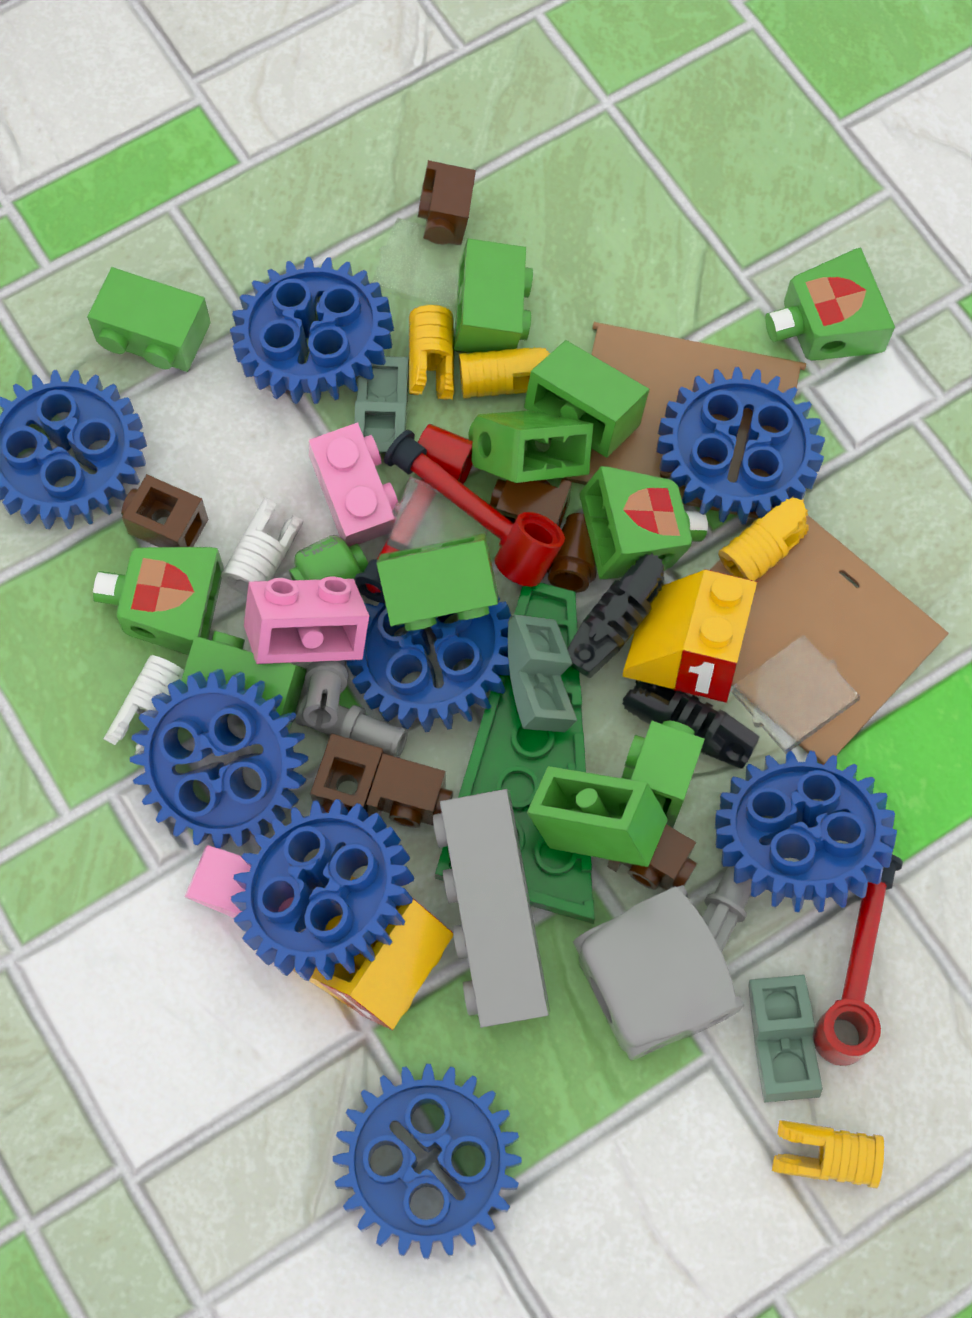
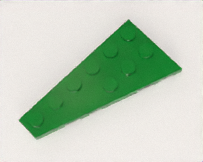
M541 582L532 587L522 586L514 614L556 620L568 649L578 631L576 593ZM570 666L560 675L577 721L566 732L523 729L513 695L510 675H499L506 691L504 694L490 691L488 700L491 708L484 710L458 798L503 789L510 790L531 906L594 924L591 856L550 849L527 814L548 766L586 772L579 671ZM448 846L442 848L435 871V879L444 881L443 870L452 869Z

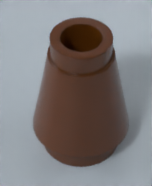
M572 513L567 516L562 528L565 542L547 573L549 574L548 581L552 586L580 593L588 589L589 583L595 580L597 572L584 513Z

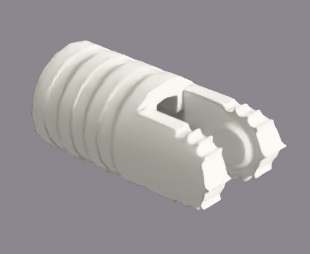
M266 497L261 502L221 574L226 584L246 596L249 582L273 579L304 520L293 514L284 523L277 540L263 533L262 531L271 520L277 505Z
M151 655L103 739L116 745L128 731L129 723L135 712L140 715L148 710L157 711L151 699L162 692L170 696L168 685L179 679L181 680L184 669L166 659ZM136 744L135 754L144 751V746Z

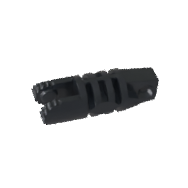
M646 553L645 556H640V559L635 561V565L628 569L620 581L615 580L599 602L586 616L567 649L573 663L571 665L572 668L591 678L622 649L624 644L652 610L651 603L658 596V591H662V586H664V565H662V559H659L658 555L654 556L653 553L650 555Z
M636 680L634 689H630L623 698L624 702L622 705H624V709L632 713L633 716H637L648 724L651 723V720L663 724L664 721L682 723L693 729L695 736L705 739L700 753L743 769L750 759L760 738L759 735L721 709L716 711L713 709L714 705L708 702L704 704L699 701V697L695 695L690 697L686 693L676 691L675 689Z

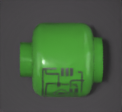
M330 535L299 550L294 558L295 567L289 570V574L292 580H322L325 577L354 579L356 574L364 572L368 561L357 543L349 547L341 537Z

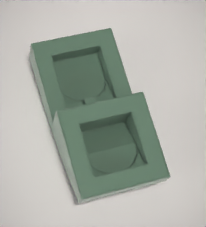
M385 356L386 363L384 365L372 364L374 374L372 380L360 375L357 377L358 391L357 401H355L354 424L358 422L363 437L373 436L379 454H386L393 441L406 430L409 380L408 357Z
M514 614L508 621V659L513 695L523 729L566 732L577 721L560 675L573 663L558 624L554 619Z
M805 975L749 980L752 1026L764 1103L819 1098L823 1087L812 1037L815 1023Z

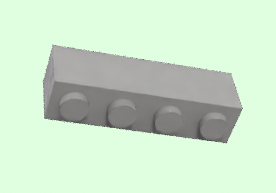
M503 789L440 801L442 813L433 815V824L438 847L448 846L452 869L443 870V879L448 903L458 902L462 924L453 926V935L458 959L468 958L472 980L463 982L468 1015L478 1014L480 1028L548 1016L550 1007L510 790Z

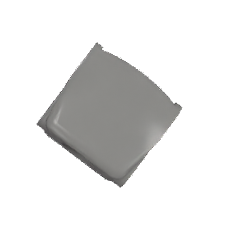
M683 885L670 888L636 904L620 916L588 930L573 941L579 954L581 968L619 1046L627 1053L630 1060L643 1057L672 1042L691 1037L728 1019L744 1007L741 997L735 996L731 976L722 952L706 922L687 898L688 893Z

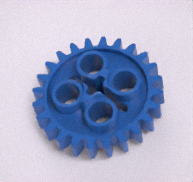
M306 257L304 268L297 270L291 261H287L286 274L279 275L273 269H269L267 271L270 282L267 285L254 280L251 283L255 296L241 295L239 297L243 310L233 311L232 316L235 327L230 328L237 362L241 363L246 378L254 377L257 389L261 390L270 385L275 399H278L286 390H289L292 401L295 404L300 401L303 393H310L313 403L318 404L321 392L328 391L334 400L339 399L340 386L346 385L350 390L356 392L358 391L356 377L360 375L372 380L374 378L372 364L384 365L386 360L383 349H390L393 345L390 332L394 331V325L388 298L382 297L381 287L378 282L369 284L367 271H360L353 276L350 262H345L338 270H334L331 258L327 257L321 268H314L311 257ZM321 296L320 301L317 303L316 306L317 299ZM310 351L307 362L303 364L305 361V357L307 358L308 352Z
M739 367L734 368L732 378L727 380L718 369H715L711 384H708L700 376H696L692 391L680 387L676 402L669 401L667 403L666 418H661L658 434L661 436L658 438L656 453L663 455L659 467L660 471L672 472L670 480H673L678 487H686L682 498L684 504L691 502L695 498L700 499L702 502L699 513L702 515L706 514L712 507L719 508V521L723 523L730 511L737 512L741 525H746L750 512L755 511L758 518H762L771 511V506L775 508L781 505V502L786 501V499L793 497L802 500L806 492L805 488H813L818 475L816 472H819L824 456L819 453H821L825 437L816 435L821 421L818 418H807L812 405L810 401L795 404L794 400L798 389L793 387L782 393L778 390L780 384V377L778 376L774 377L768 384L761 383V371L759 369L754 371L750 380L743 379ZM749 408L753 412L737 481L733 483L727 479L743 410ZM712 415H723L727 417L729 420L720 421L715 419ZM762 426H771L779 432H768ZM711 457L720 464L709 465L700 458ZM761 469L763 471H766L770 476L760 477L758 475H755L751 470Z
M53 370L50 383L43 384L36 374L32 375L33 389L28 391L22 386L14 384L13 389L17 396L14 401L0 397V407L3 411L0 415V500H3L2 503L6 511L12 515L20 510V514L26 524H31L40 514L46 529H51L56 517H62L67 529H72L74 517L80 514L89 525L93 524L92 510L97 507L108 515L112 514L108 500L115 497L124 501L127 494L123 483L138 485L140 480L133 468L146 465L143 452L140 451L147 447L144 433L140 432L143 425L139 414H132L134 409L128 397L120 399L115 384H111L103 390L98 375L91 377L86 385L83 384L79 370L73 371L68 382L62 381L57 370ZM59 413H69L63 420L51 421ZM31 424L37 425V426L40 427L42 430H44V432H45V434H46L47 436H45L43 433L38 432L37 430H35V429L29 427V425H31ZM48 438L58 447L53 449ZM108 440L107 445L97 450L88 449L95 441ZM71 448L76 459L69 454V452H67ZM25 449H36L29 457L16 458ZM79 463L97 472L89 474L81 468ZM63 477H75L67 486H54Z
M498 595V604L488 606L490 613L474 619L458 620L454 623L446 624L444 621L453 614L436 617L437 624L431 626L437 639L434 642V647L443 675L444 685L441 688H436V675L428 657L431 649L425 629L408 631L402 636L394 637V633L404 627V624L390 626L385 603H379L377 606L364 603L369 614L363 659L346 661L352 675L356 676L352 680L359 694L365 693L363 698L371 710L379 707V712L386 722L391 721L398 714V720L405 729H409L415 719L419 718L424 731L430 732L434 719L441 718L443 724L449 730L452 729L453 715L460 713L468 722L473 721L470 708L476 703L482 708L489 710L491 705L486 693L490 690L504 694L506 691L502 680L499 678V675H510L508 621L512 615L506 601L499 602L500 598ZM464 659L473 660L463 670H452L459 661ZM421 672L415 681L401 683L408 674Z
M222 669L211 672L207 681L199 671L188 676L187 685L180 679L168 685L170 696L163 692L153 696L151 701L157 711L148 710L140 714L139 719L149 730H141L132 735L131 739L137 744L144 746V751L131 756L130 762L144 766L145 772L136 777L133 782L137 785L150 786L152 791L145 796L142 803L143 805L159 802L162 808L156 817L158 823L170 816L176 819L173 831L174 836L177 837L188 828L193 829L194 845L198 846L212 834L215 848L220 849L226 845L230 835L235 844L240 847L250 840V832L254 836L256 834L266 835L269 832L268 822L272 824L271 821L274 818L281 822L284 821L286 816L282 808L291 809L298 803L299 799L289 789L300 788L306 783V778L293 770L306 763L309 759L305 754L294 752L293 746L306 737L304 733H289L287 726L293 722L297 715L293 712L280 716L276 709L279 707L283 697L279 694L267 701L263 699L265 682L262 680L252 685L249 689H245V674L243 672L233 675L228 684H226ZM229 714L237 715L243 720L246 727L244 738L236 737L231 733L227 722ZM179 727L187 729L192 734L195 742L193 751L185 749L178 740ZM255 744H260L263 747V753L242 755L226 765L223 762H215L185 773H178L175 770V766L178 764L198 762L212 753L215 756H222ZM244 767L252 768L259 774L262 785L260 790L252 789L245 783L243 779ZM194 780L201 781L208 787L210 791L209 803L201 801L196 797L193 791Z
M787 751L785 763L780 765L773 757L767 755L765 756L764 771L748 764L746 766L745 780L732 777L730 793H721L720 810H716L715 845L716 848L722 849L723 867L734 866L733 881L736 884L752 879V897L755 898L765 890L772 892L771 906L777 907L784 897L792 898L795 912H800L804 900H812L819 913L823 912L825 899L830 897L841 908L846 907L848 890L864 898L868 882L879 884L882 878L883 867H890L897 830L893 829L895 812L886 809L887 794H873L875 779L868 777L857 781V765L855 764L848 766L843 771L836 769L837 756L832 755L824 765L817 763L815 751H809L805 762H798L794 753ZM762 816H770V817H774V818H770V819H769V818H763ZM839 840H840V841H846V842H848V843H847V844H843V843H838V842H836V841H839ZM785 858H794L799 861H787Z
M336 799L329 813H327L317 800L312 803L310 816L304 817L296 807L291 808L292 823L287 826L274 818L271 822L275 835L271 838L256 834L254 838L262 849L258 854H242L243 860L251 867L250 872L234 874L233 879L245 891L231 896V901L242 911L234 918V922L246 932L242 937L244 942L253 951L257 950L256 955L266 965L269 966L274 963V966L285 976H288L295 968V972L305 981H309L315 967L327 980H332L335 964L341 963L350 974L354 973V956L360 953L366 959L373 962L375 955L371 944L376 940L386 945L392 944L391 937L385 931L387 925H404L406 922L396 910V906L411 904L413 898L406 889L401 887L414 881L413 874L407 866H403L410 860V856L402 845H398L401 839L393 828H386L387 825L379 814L374 813L369 816L361 804L357 803L348 813L341 800ZM315 849H319V852L316 854L314 858L304 862V859L308 855V853ZM362 866H367V870L362 876L350 880L355 870ZM294 897L293 902L287 909L278 912L279 907L284 901ZM342 915L341 921L335 928L325 931L326 925L331 919Z
M426 1064L422 1080L414 1081L410 1070L406 1066L402 1067L401 1085L395 1087L383 1075L380 1077V1083L384 1094L377 1098L366 1090L361 1092L364 1103L368 1107L364 1113L347 1109L346 1115L356 1127L354 1132H337V1139L350 1147L349 1152L333 1156V1163L349 1168V1174L336 1180L335 1186L337 1189L354 1190L355 1194L346 1201L343 1207L346 1212L355 1211L360 1208L365 1210V1214L357 1226L361 1232L375 1224L380 1226L376 1244L380 1247L386 1244L394 1235L399 1237L398 1251L401 1256L406 1255L412 1242H419L423 1258L429 1259L433 1243L441 1242L444 1251L450 1257L454 1253L453 1238L461 1236L469 1246L474 1247L476 1241L472 1228L479 1224L485 1230L493 1232L495 1225L488 1214L490 1209L506 1213L510 1209L508 1203L499 1193L501 1189L517 1190L519 1182L505 1175V1169L521 1165L522 1157L506 1153L505 1148L515 1143L519 1139L518 1132H501L499 1127L507 1121L510 1113L508 1110L498 1111L493 1114L490 1112L489 1108L496 1096L493 1090L485 1093L480 1098L473 1095L477 1083L475 1076L470 1077L460 1087L455 1085L454 1067H450L445 1073L443 1080L440 1081L435 1080L431 1064ZM426 1104L436 1105L445 1116L441 1128L430 1134L420 1133L411 1122L416 1109ZM391 1123H400L424 1151L429 1153L435 1147L441 1151L437 1158L438 1164L465 1191L466 1196L463 1200H457L430 1170L425 1169L420 1174L414 1171L418 1164L417 1158L411 1149L390 1130ZM385 1145L395 1146L403 1155L402 1166L396 1173L390 1176L376 1174L372 1171L370 1164L374 1151ZM467 1145L478 1148L485 1157V1166L481 1172L470 1177L457 1173L451 1162L456 1150ZM420 1188H435L444 1198L443 1209L433 1219H420L411 1211V1198Z

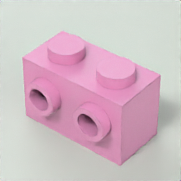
M357 422L309 439V457L340 537L350 547L356 543L361 544L391 533L395 523L394 514L400 512V506L391 483L382 485L375 466L382 464L373 436L363 437Z
M325 577L322 580L274 578L269 581L249 582L244 628L256 664L363 659L369 614L354 579H343L340 577Z

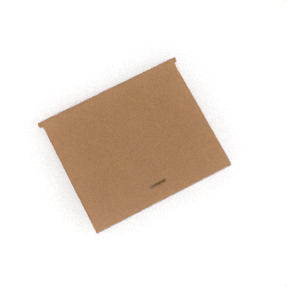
M594 322L592 329L597 330L591 355L650 390L640 426L607 458L591 449L589 475L564 477V479L586 485L601 466L670 479L672 472L660 471L659 467L663 455L656 453L658 438L661 436L658 434L661 418H666L667 403L669 401L676 402L680 387L692 391L696 376H700L708 384H711L715 369H718L726 380L731 379L734 368L739 367L743 379L750 380L756 369L761 371V383L768 384L774 377H780L778 390L784 393L793 387L797 388L800 370H805L806 363ZM749 408L743 410L727 479L733 483L737 481L753 412ZM712 415L715 419L720 421L729 420L727 417L723 415ZM762 426L768 432H779L771 426ZM711 457L700 458L709 465L720 464ZM761 469L751 470L755 475H758L760 477L770 476L766 471H763ZM685 486L678 487L681 499L683 498ZM695 498L684 505L700 508L702 501ZM712 507L710 510L719 511V508ZM730 511L729 514L737 515V512ZM755 511L749 513V518L758 519Z
M806 516V524L809 525L807 535L789 550L785 558L780 559L773 568L768 569L761 578L755 580L757 585L731 686L807 753L815 751L817 761L824 765L832 755L837 756L949 633L810 516ZM721 560L710 569L711 571L731 575ZM840 573H844L847 577H849L853 582H855L858 585V588L854 586Z

